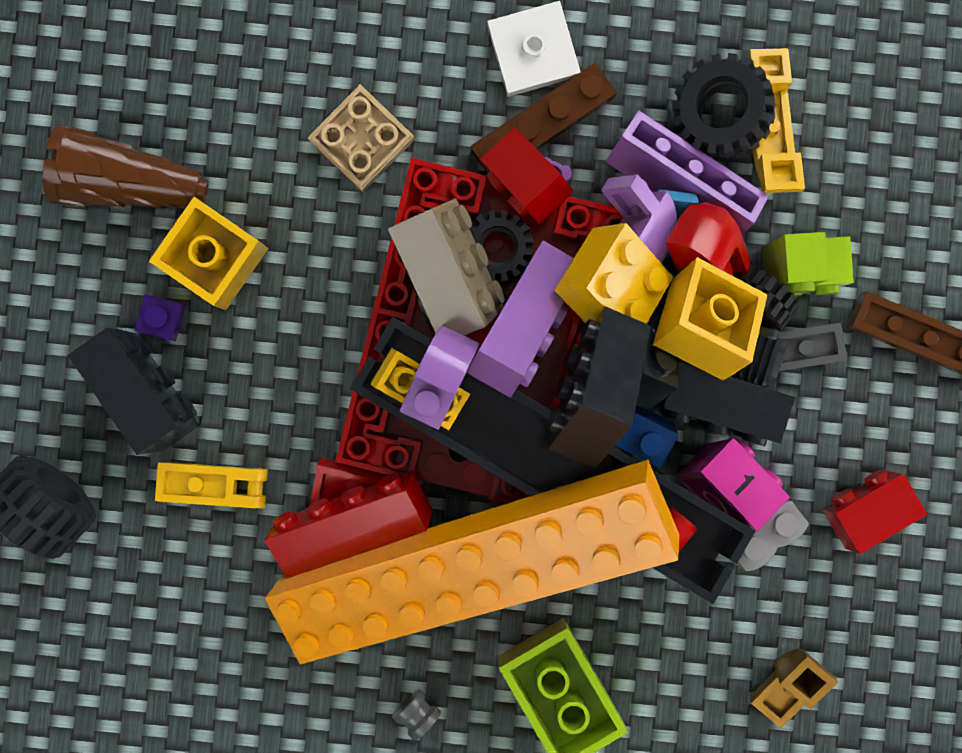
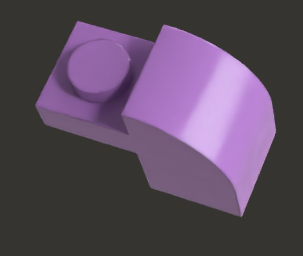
M638 174L608 178L601 191L623 217L620 224L627 223L662 263L669 251L665 241L677 223L676 210L668 191L651 192L647 183Z
M441 325L419 365L400 412L439 430L480 343Z

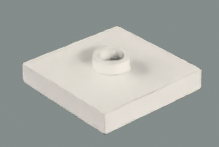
M560 1L487 21L488 31L507 97L567 81L581 73Z

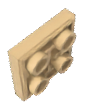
M359 84L311 133L308 140L364 193L415 140V137Z

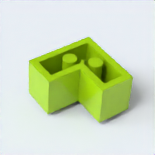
M825 232L785 234L762 247L763 270L767 272V276L770 278L774 276L779 279L777 282L780 285L785 284L789 288L787 292L794 293L796 297L802 296V293L813 292L815 289L816 295L840 293V287L854 283L850 236L826 238Z

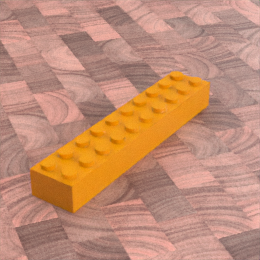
M645 460L428 528L425 532L290 578H286L283 574L264 599L301 665L677 561L679 554V532L649 460Z

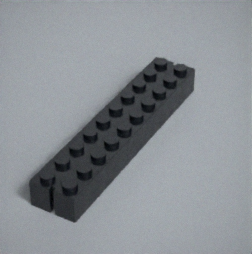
M392 317L374 347V350L385 355L382 361L379 362L372 357H368L350 390L530 496L639 463L614 447L596 468L548 450L552 432L547 430V425L553 412L552 410L518 390H515L510 398L468 373L465 374L459 388L470 395L449 430L442 426L437 430L400 412L403 403L370 384L391 348L420 364L432 340ZM653 471L667 506L669 505L678 511L698 530L680 550L677 561L652 568L714 604L732 573L730 569L715 559L718 554H721L737 564L756 531Z

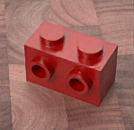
M515 126L480 159L490 170L486 175L488 181L500 194L507 189L512 194L507 200L522 218L529 213L538 224L574 192L561 173Z
M885 469L878 470L868 475L864 479L865 484L854 491L846 489L831 498L832 503L822 509L845 549L862 554L928 515L903 473L886 471Z

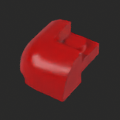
M707 202L698 205L690 204L682 213L665 241L677 270L682 271L697 257L730 275H733V272L748 273L751 264L739 224L725 208Z

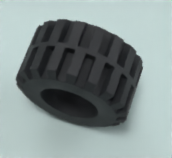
M719 53L711 55L712 62L705 64L703 59L695 63L697 70L693 74L689 70L686 71L682 76L685 81L684 85L677 84L674 92L677 96V101H672V110L676 116L673 118L675 125L686 142L712 159L713 157H718L720 161H729L730 156H736L739 159L744 157V152L750 148L752 151L756 150L760 146L759 141L762 138L766 139L768 137L770 124H774L776 116L774 111L776 104L771 82L767 79L766 73L761 66L756 68L753 60L746 56L743 61L739 60L738 55L734 53H728L727 59H721ZM732 89L746 96L748 106L746 112L737 123L726 128H713L704 123L702 119L704 105L715 93Z
M20 455L19 457L16 456L0 473V533L24 550L49 559L60 558L95 522L96 511L85 492L70 477L51 464L31 456Z

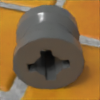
M418 689L404 700L394 712L392 718L396 723L404 724L408 729V736L415 741L434 725L441 715V711L436 706H430L425 701V694Z

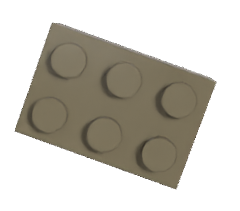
M456 198L388 228V231L435 333L443 325L461 335H467L486 327L504 308L502 303H504L505 298L501 286L496 280L492 281L486 268L488 258L484 248L480 243H475L469 229L472 227L470 216L463 205L459 206Z

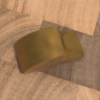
M793 649L783 654L773 663L775 671L749 697L753 706L782 728L804 705L811 710L838 681L831 672L803 649Z

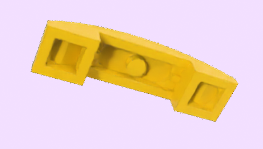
M788 48L750 49L748 58L753 60L756 68L761 66L765 71L767 79L771 82L776 104L774 109L776 116L774 124H770L768 137L766 139L762 138L759 141L760 146L752 151L761 188L764 193L803 192L805 184L801 153H795L788 89L792 84Z

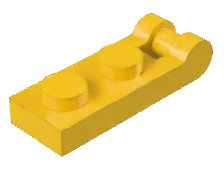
M159 462L157 466L155 501L265 508L266 496L262 495L263 481H267L268 469ZM238 480L248 481L247 494H237Z

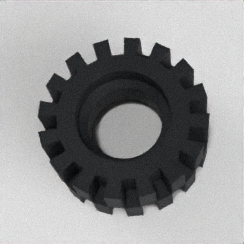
M495 210L488 211L487 215L476 217V221L469 228L475 243H480L483 247V243L489 235L503 233L512 240L514 246L512 255L506 261L496 263L488 259L486 268L492 281L496 280L499 284H502V282H511L519 275L521 276L529 265L534 250L533 236L530 234L527 224H524L516 214L512 216L508 214V211L501 210V213H495Z
M749 266L748 273L736 272L733 276L767 294L761 325L781 331L798 309L799 302L795 300L796 296L794 293L787 292L789 288L785 284L780 285L777 282L779 279L772 276L770 278L767 276L766 271L760 269L758 272L753 266Z

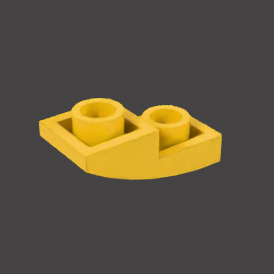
M391 348L370 385L403 403L420 364ZM458 388L441 424L442 427L447 430L451 428L470 395L468 392Z

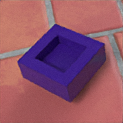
M144 294L135 331L176 341L186 305Z

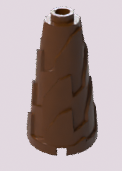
M56 125L50 134L46 149H52L54 152L52 159H44L43 164L44 193L47 201H51L50 203L81 207L100 205L125 208L126 205L166 209L168 207L186 208L193 197L203 203L206 202L209 182L202 179L201 171L172 163L168 158L134 150L132 145L97 137L94 132L72 126Z

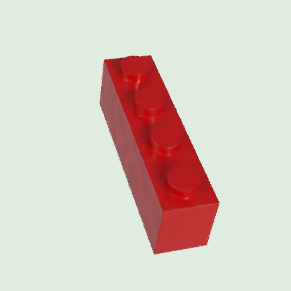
M413 471L400 476L394 473L382 478L377 484L363 488L362 486H357L345 492L342 497L331 501L326 498L314 502L306 510L297 513L287 511L279 515L273 521V526L264 541L285 577L290 578L427 531L433 509Z

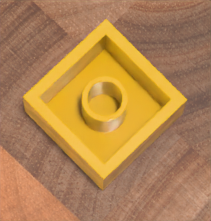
M193 197L149 262L211 305L227 310L269 248Z
M622 223L592 228L554 291L585 323L588 319L595 321L604 306L647 324L673 276L628 224Z
M697 257L671 280L653 345L724 381L752 363L767 294Z

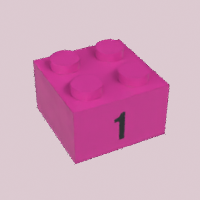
M734 438L705 444L676 474V477L694 495L755 531H759L790 498L781 488L783 483L780 478L772 471L763 469L753 459L755 457L753 450L743 441L735 440Z

